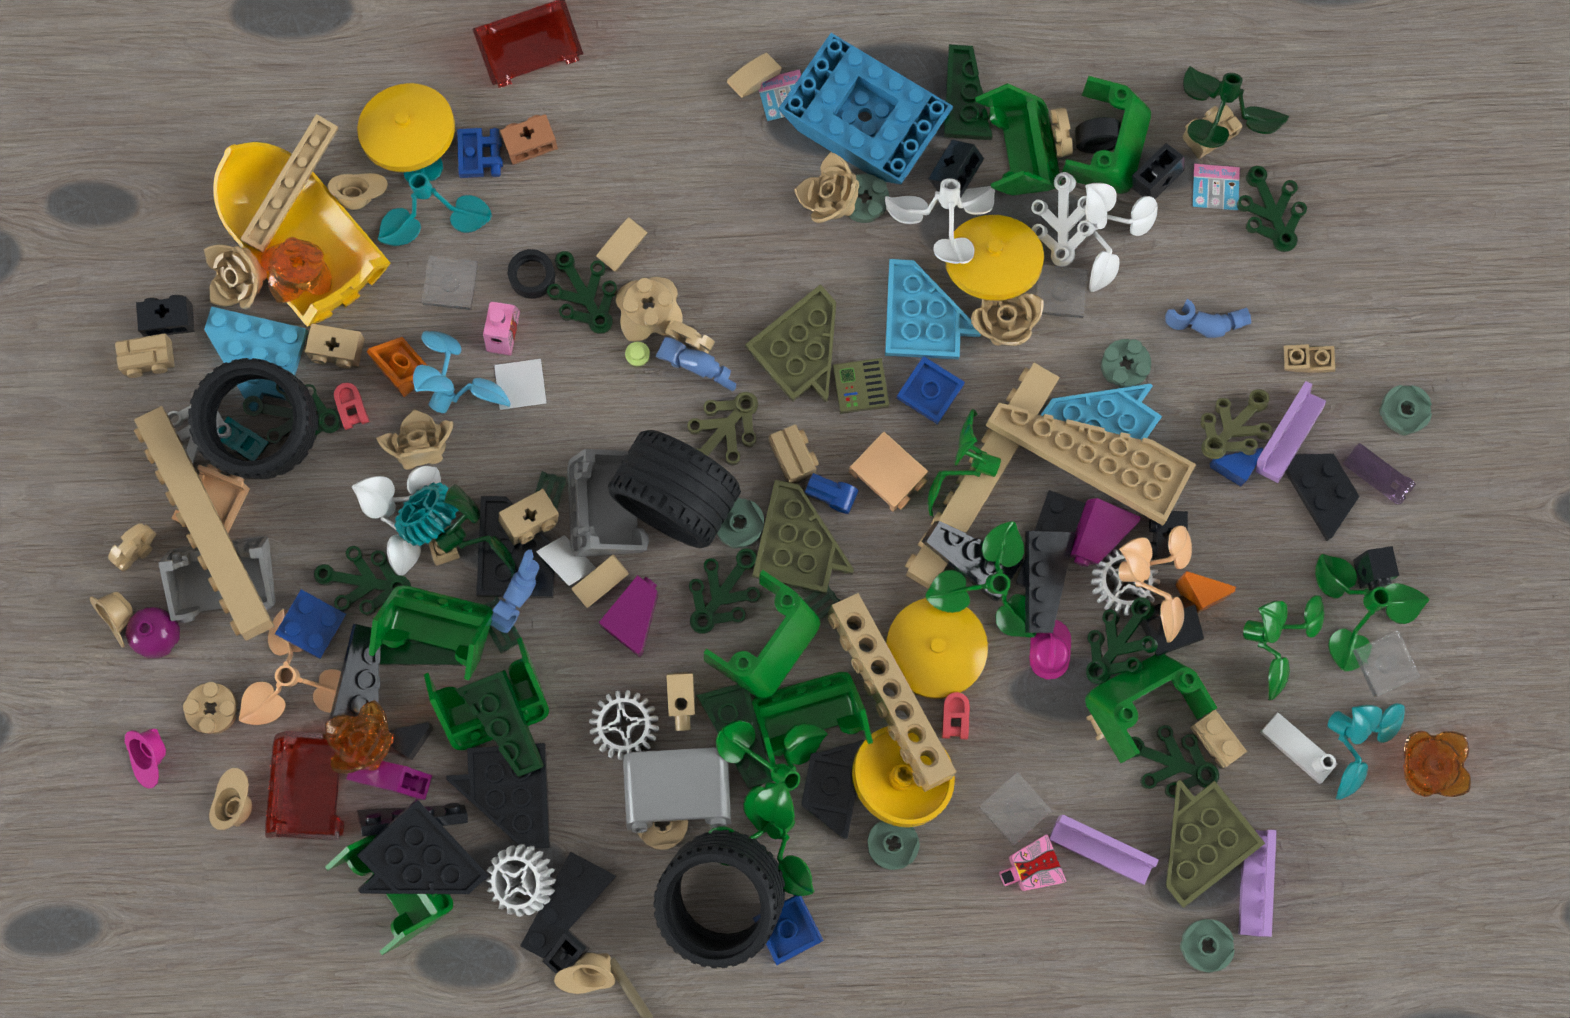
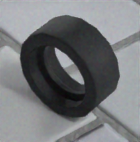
M1109 117L1093 118L1080 123L1075 128L1078 150L1094 154L1101 150L1110 151L1115 149L1121 123L1117 119Z
M527 249L520 251L512 257L508 265L507 275L514 291L522 297L531 299L542 297L547 294L548 286L555 283V270L552 261L545 253L539 250ZM529 261L541 263L546 270L544 281L534 287L522 285L517 278L519 267Z

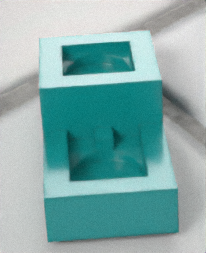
M228 416L224 422L231 427L232 433L228 438H220L221 442L250 461L257 460L269 442ZM221 426L218 430L219 434L226 433L227 427Z

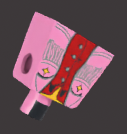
M498 302L489 303L483 332L487 352L511 356L520 310L516 306ZM496 338L501 340L502 342H496L494 340Z
M1048 834L1009 856L1012 867L999 872L1005 887L1018 882L1022 891L1067 882Z

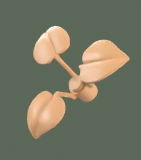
M1176 526L1170 532L1168 547L1171 555L1168 558L1150 561L1152 558V547L1149 540L1142 537L1127 542L1119 549L1126 559L1119 566L1121 581L1136 582V587H1143L1165 597L1166 600L1161 604V621L1167 643L1172 642L1181 630L1184 622L1183 604L1180 598H1172L1169 593L1148 585L1144 581L1149 578L1150 566L1168 563L1173 560L1176 569H1183L1188 565L1192 554V543L1189 533L1184 526Z
M282 609L273 620L275 627L269 629L268 644L271 651L279 656L288 653L283 666H280L275 672L277 688L274 690L273 686L267 682L251 684L245 690L242 697L239 715L240 722L251 725H263L277 720L283 714L286 707L285 700L278 695L281 692L282 686L292 687L298 682L317 687L313 693L314 703L320 710L331 713L341 671L335 669L323 671L320 674L319 683L300 678L299 671L295 667L290 666V662L293 658V652H301L303 650L275 635L288 612L287 609Z

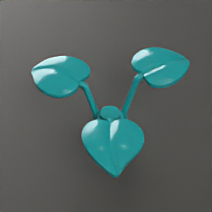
M439 158L425 168L403 172L406 181L413 191L411 194L412 213L410 214L404 208L390 210L382 219L377 239L379 242L391 246H400L412 242L421 230L420 222L414 219L417 215V199L425 200L430 198L431 195H434L449 210L454 211L450 216V222L456 230L463 233H470L481 228L491 220L492 213L488 205L476 196H461L457 199L456 207H454L433 188L430 181L436 180L443 171V162Z
M1395 703L1389 706L1383 715L1382 710L1374 705L1352 707L1353 719L1340 711H1336L1331 715L1327 724L1328 728L1340 735L1338 740L1343 742L1355 757V762H1351L1343 773L1335 799L1341 800L1355 793L1364 783L1368 772V765L1362 762V758L1347 739L1350 738L1354 744H1361L1372 732L1378 733L1377 740L1379 742L1385 743L1390 741L1397 735L1403 724L1405 716L1404 705Z

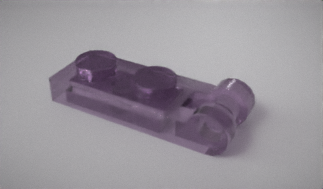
M1361 443L1355 446L1342 463L1399 505L1406 499V493L1412 491L1416 486V483L1411 478L1402 475ZM1393 481L1399 485L1397 490L1390 486Z

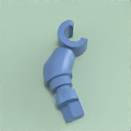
M1189 299L1186 300L1182 308L1186 315H1179L1175 309H1168L1165 315L1166 323L1171 328L1183 330L1191 324L1193 330L1207 338L1222 337L1231 328L1235 330L1252 324L1251 315L1247 308L1229 312L1228 315H1211L1201 311L1197 314L1195 313L1194 304Z
M664 338L655 357L670 362L673 367L680 368L681 366L703 378L705 376L710 379L714 377L715 382L730 391L736 389V383L728 379L731 370L723 365L719 367L720 364L715 361V357L703 351L688 349L683 343L673 338Z
M532 550L525 552L518 572L513 575L503 596L506 599L505 602L500 600L492 610L494 613L491 626L503 633H508L513 627L520 613L519 610L515 609L516 606L520 608L536 585L535 576L539 570V564L533 560Z

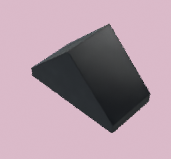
M425 722L378 732L377 736L413 760L433 731V726L431 723Z
M566 930L542 962L557 974L562 969L574 966L580 956L590 948L571 930Z

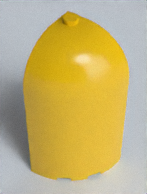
M261 142L230 145L224 151V156L217 167L214 177L213 193L218 215L224 227L241 248H248L257 258L261 267L266 270L268 281L307 327L331 317L333 314L331 311L342 304L346 308L360 297L358 292L367 283L373 285L381 277L391 263L314 172L310 175L264 253L242 242V235L292 153L280 147Z

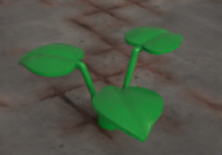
M971 409L961 429L959 449L954 464L958 466L962 457L967 455L973 458L971 467L975 468V470L939 471L928 493V511L932 517H934L932 506L939 493L941 483L946 476L975 475L980 477L982 473L995 477L998 472L1001 458L989 455L973 445L978 441L973 434L972 427L973 418L978 415L975 409Z
M1010 521L993 528L982 542V555L984 559L995 562V569L997 571L987 577L985 584L966 587L964 575L955 570H946L934 578L925 597L933 607L941 611L953 613L962 611L969 605L970 597L967 591L987 589L992 594H1002V603L1004 605L999 607L995 614L999 630L1009 636L1033 638L1036 636V633H1025V596L1014 594L1007 601L1006 595H1008L1007 591L1011 583L1009 577L1003 574V570L1000 568V564L1005 567L1016 565L1024 555L1022 537L1016 523Z
M1321 554L1317 560L1315 569L1316 581L1324 594L1334 599L1340 598L1345 592L1349 595H1364L1363 603L1368 610V613L1354 628L1353 632L1347 629H1339L1330 636L1328 643L1330 654L1344 672L1359 668L1367 660L1370 653L1369 640L1362 635H1357V633L1375 612L1386 607V614L1392 621L1398 624H1408L1418 617L1424 606L1429 602V598L1422 592L1400 583H1393L1385 588L1377 587L1372 591L1367 588L1364 590H1351L1349 588L1356 584L1357 574L1349 562L1326 554Z
M1320 595L1312 596L1307 602L1304 612L1305 622L1303 624H1285L1287 620V605L1283 601H1272L1258 608L1263 622L1248 620L1245 623L1243 629L1244 639L1258 642V647L1264 648L1275 656L1269 668V701L1275 699L1285 688L1289 679L1290 667L1288 658H1281V654L1266 645V643L1276 642L1283 629H1306L1307 637H1315L1323 626L1325 615Z
M742 720L734 721L719 731L716 738V748L719 755L725 761L738 763L746 752L771 770V777L775 783L767 782L765 788L762 786L754 787L746 795L743 803L746 817L758 831L768 825L770 821L763 820L757 813L755 808L756 796L762 790L773 787L781 782H785L789 791L794 790L799 785L800 775L795 771L796 767L793 764L802 765L810 760L811 754L816 753L819 745L828 735L820 727L808 723H801L791 727L783 737V745L787 749L783 755L787 765L781 763L775 766L749 749L755 740V729L750 723Z
M781 782L773 787L762 790L756 796L755 808L757 813L763 820L770 822L749 838L756 839L767 832L770 838L775 840L781 839L782 842L777 860L779 862L778 868L782 870V876L785 881L783 889L792 895L807 896L815 892L812 884V875L807 864L801 858L793 855H788L783 859L786 842L790 838L787 833L795 825V814L789 790L785 782ZM725 826L715 827L708 831L709 833L715 830L734 832L733 829Z

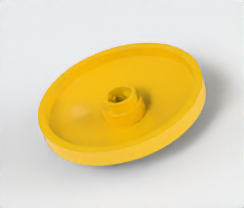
M399 84L379 92L366 104L358 120V139L365 154L376 165L395 172L415 171L431 165L447 151L454 137L455 119L449 103L438 91L421 84Z
M984 215L964 222L954 231V239L967 238L972 242L975 250L974 256L970 262L965 264L945 262L946 269L952 281L969 295L984 300H1007L1025 293L1039 279L1044 261L1043 246L1036 233L1023 222L1003 215Z
M926 598L911 603L896 616L890 626L886 639V644L912 692L925 698L944 699L951 693L964 692L978 679L987 660V636L977 616L967 607L962 611L953 613L941 611L933 607Z
M888 726L872 733L873 743L868 744L866 740L862 743L855 755L852 768L854 787L863 805L878 819L898 827H916L936 818L946 808L952 797L955 775L952 779L924 792L922 786L919 787L914 781L912 775L914 771L910 764L905 763L900 754L901 747L897 740L894 741L891 738ZM908 733V738L911 741L919 742L916 734ZM920 756L923 764H932L929 757Z

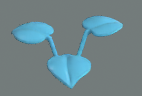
M424 331L422 333L421 339L427 347L445 354L441 374L435 368L426 365H418L413 373V383L416 392L434 391L429 401V406L434 411L446 413L451 402L457 403L459 397L467 390H471V393L480 399L510 407V401L503 389L496 383L482 378H474L472 384L468 383L455 394L452 381L445 376L451 354L459 355L461 353L459 342L452 336L442 332Z

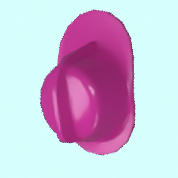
M1056 620L1053 633H1036V636L1031 638L1029 660L1033 672L1041 678L1048 680L1062 676L1070 663L1071 633L1066 625Z
M155 728L141 733L133 730L128 731L125 734V744L129 752L134 775L143 787L148 789L154 788L159 779L158 765L166 755L165 745L161 740L158 730Z

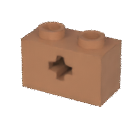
M546 114L542 116L534 115L525 122L519 124L511 123L500 130L512 165L558 149Z

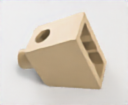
M694 672L668 673L669 716H675V731L691 730L690 715H695ZM678 698L686 699L685 708L678 707Z

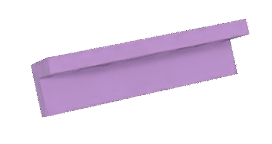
M1305 381L1257 460L1255 472L1277 483L1326 404L1325 400L1311 394V383Z
M1063 814L1058 816L1049 836L1051 842L1142 885H1145L1151 869L1156 867L1159 861Z
M1255 830L1265 844L1242 861L1238 935L1272 937L1276 830Z

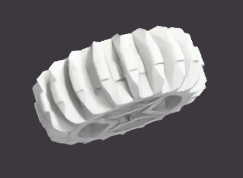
M1117 549L1112 551V556L1107 554L1103 558L1104 561L1096 564L1099 569L1092 571V574L1098 577L1091 580L1092 585H1098L1092 592L1093 594L1100 593L1102 595L1098 598L1097 602L1102 603L1105 600L1107 602L1104 607L1105 610L1114 606V611L1117 614L1122 609L1123 615L1128 616L1134 600L1125 601L1119 599L1122 593L1136 594L1139 597L1148 599L1152 603L1155 601L1152 595H1157V593L1145 588L1136 587V582H1128V585L1119 590L1122 586L1119 569H1114L1111 566L1126 561L1122 553L1120 555ZM1150 570V576L1144 583L1153 587L1160 584V579L1153 578V576L1158 574V570ZM1106 574L1114 582L1115 589L1113 593L1108 589Z
M626 690L625 698H621L620 691L615 692L617 698L615 700H612L609 694L606 695L609 703L605 705L602 701H599L598 705L602 708L601 712L596 709L592 710V713L598 716V719L589 720L591 725H597V728L590 730V734H599L593 740L594 744L603 742L599 748L601 752L610 748L608 752V757L610 758L617 751L618 760H623L625 752L627 754L632 753L634 750L642 752L640 749L642 745L649 750L651 746L646 742L647 739L656 741V737L650 734V732L659 731L658 726L651 725V723L659 720L658 716H649L655 711L654 706L645 708L649 703L647 698L639 703L641 696L639 693H636L634 698L630 699L631 692L629 690ZM624 705H630L639 709L644 717H629L626 714ZM617 707L616 719L603 726L607 714ZM622 713L627 723L631 721V725L627 726V737L621 728L617 729L618 725L622 723ZM645 725L642 736L632 744V731ZM605 733H619L622 736L624 746L611 743L605 737Z
M520 844L517 847L514 845L509 846L506 850H501L498 856L491 860L494 866H490L487 869L492 875L485 880L492 884V887H489L487 892H494L495 896L492 898V901L496 902L499 900L498 909L502 910L507 907V914L516 913L520 917L525 914L528 916L532 915L535 911L542 910L543 904L549 903L551 899L548 895L553 894L555 891L550 886L556 881V879L550 877V874L555 869H548L547 864H549L550 859L542 860L543 852L538 851L535 853V846L527 848L525 844ZM518 860L524 862L526 866L520 868L513 866L511 862ZM520 892L524 895L528 894L531 899L523 900L516 897V894Z

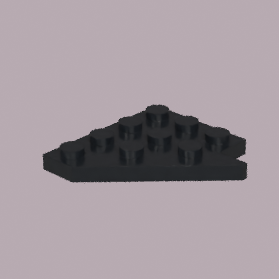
M481 496L479 537L486 535L496 536L510 551L515 563V573L519 570L525 552L532 550L533 560L539 564V570L535 576L536 585L529 598H554V576L556 572L536 552L551 542L541 532H538L529 542L513 545L498 521L499 512L510 507L513 503L506 496ZM487 541L479 542L476 595L477 597H503L512 579L511 571Z
M536 744L544 766L519 777L498 750L499 746L467 748L468 774L446 775V780L518 845L525 844L526 848L535 846V849L550 848L546 744Z
M418 799L413 801L357 853V856L374 873L358 888L361 894H470L489 876Z

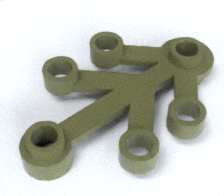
M1262 389L1253 390L1249 395V405L1233 421L1230 413V400L1219 398L1216 401L1215 410L1220 414L1223 432L1219 436L1217 435L1215 430L1216 416L1214 414H1203L1200 425L1205 429L1207 438L1202 443V453L1210 459H1219L1226 452L1242 451L1246 455H1254L1258 446L1255 439L1247 438L1244 441H1228L1232 437L1257 435L1262 440H1267L1271 437L1272 426L1268 423L1243 426L1256 412H1261L1268 407L1269 394Z
M750 392L739 393L734 400L717 402L707 400L704 403V413L708 416H714L718 411L733 412L727 418L690 419L687 427L688 431L693 435L699 434L702 430L717 429L701 449H695L708 456L726 436V462L729 465H737L740 462L741 457L737 450L735 424L741 417L744 427V433L741 437L743 445L752 447L756 443L752 415L758 409V400ZM744 401H747L751 405L749 408L745 409L741 406V404ZM710 404L716 407L712 412L706 409ZM692 423H698L700 425V427L697 430H693L690 428ZM751 435L754 439L752 442H746L744 440L745 436ZM734 453L738 458L735 461H731L728 456Z

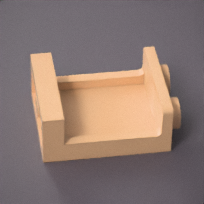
M885 432L867 448L849 469V473L855 479L859 477L890 506L889 509L892 512L897 508L902 510L911 500L908 496L914 490L919 492L928 482L925 479L928 471Z
M208 464L207 467L198 465L199 477L227 533H229L250 488L244 484L245 479L240 476L230 474L228 477L221 474L222 471L211 464ZM175 510L171 519L180 524L176 516L180 511Z

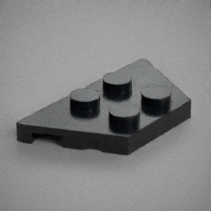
M1295 454L1285 473L1323 537L1328 541L1334 536L1360 496L1334 454Z
M865 740L816 752L810 756L801 806L843 839H848L856 797L852 776L853 762L858 749Z

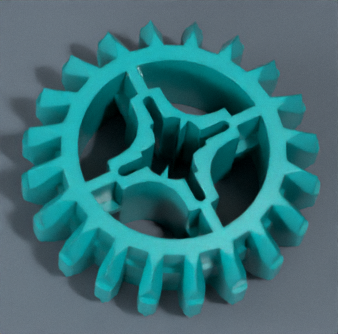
M433 482L429 486L425 485L421 490H417L413 496H410L407 502L403 503L404 506L399 509V515L395 518L394 526L404 541L406 540L413 546H421L424 543L428 544L433 538L437 539L438 535L444 532L447 526H451L450 522L456 518L455 513L458 512V509L444 502L449 487L441 482Z

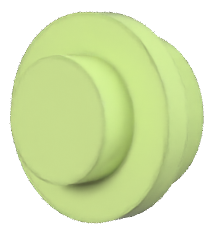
M633 342L626 348L625 356L631 365L642 366L648 362L650 350L642 342Z

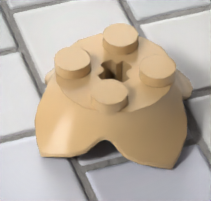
M830 152L821 164V175L804 180L794 189L799 202L813 212L811 219L816 223L838 219L844 215L850 216L855 210V203L858 197L859 182L856 180V175L851 172L843 158Z
M221 244L205 248L206 262L217 273L211 281L209 288L210 303L223 307L240 303L241 308H250L255 296L261 290L263 281L267 278L266 270L261 267L257 258L248 248L241 249L239 246L231 247Z
M661 277L642 278L631 281L618 290L616 304L621 310V329L628 341H643L652 333L669 336L665 332L670 320L682 323V312L676 302L678 296L677 288L671 280ZM645 303H653L654 308L648 307L644 309Z
M1030 293L1007 300L994 301L982 299L981 307L975 309L972 313L971 324L981 335L991 339L994 345H1021L1030 339L1032 328L1042 316L1043 299ZM1003 316H1007V319H1009V318H1011V319H1010V320H1003L1002 317H1003Z
M414 409L402 421L399 435L387 433L376 439L383 450L395 456L406 470L427 463L437 464L443 459L442 454L446 448V440L453 429V421L445 420L438 425L435 424L433 418L428 414Z

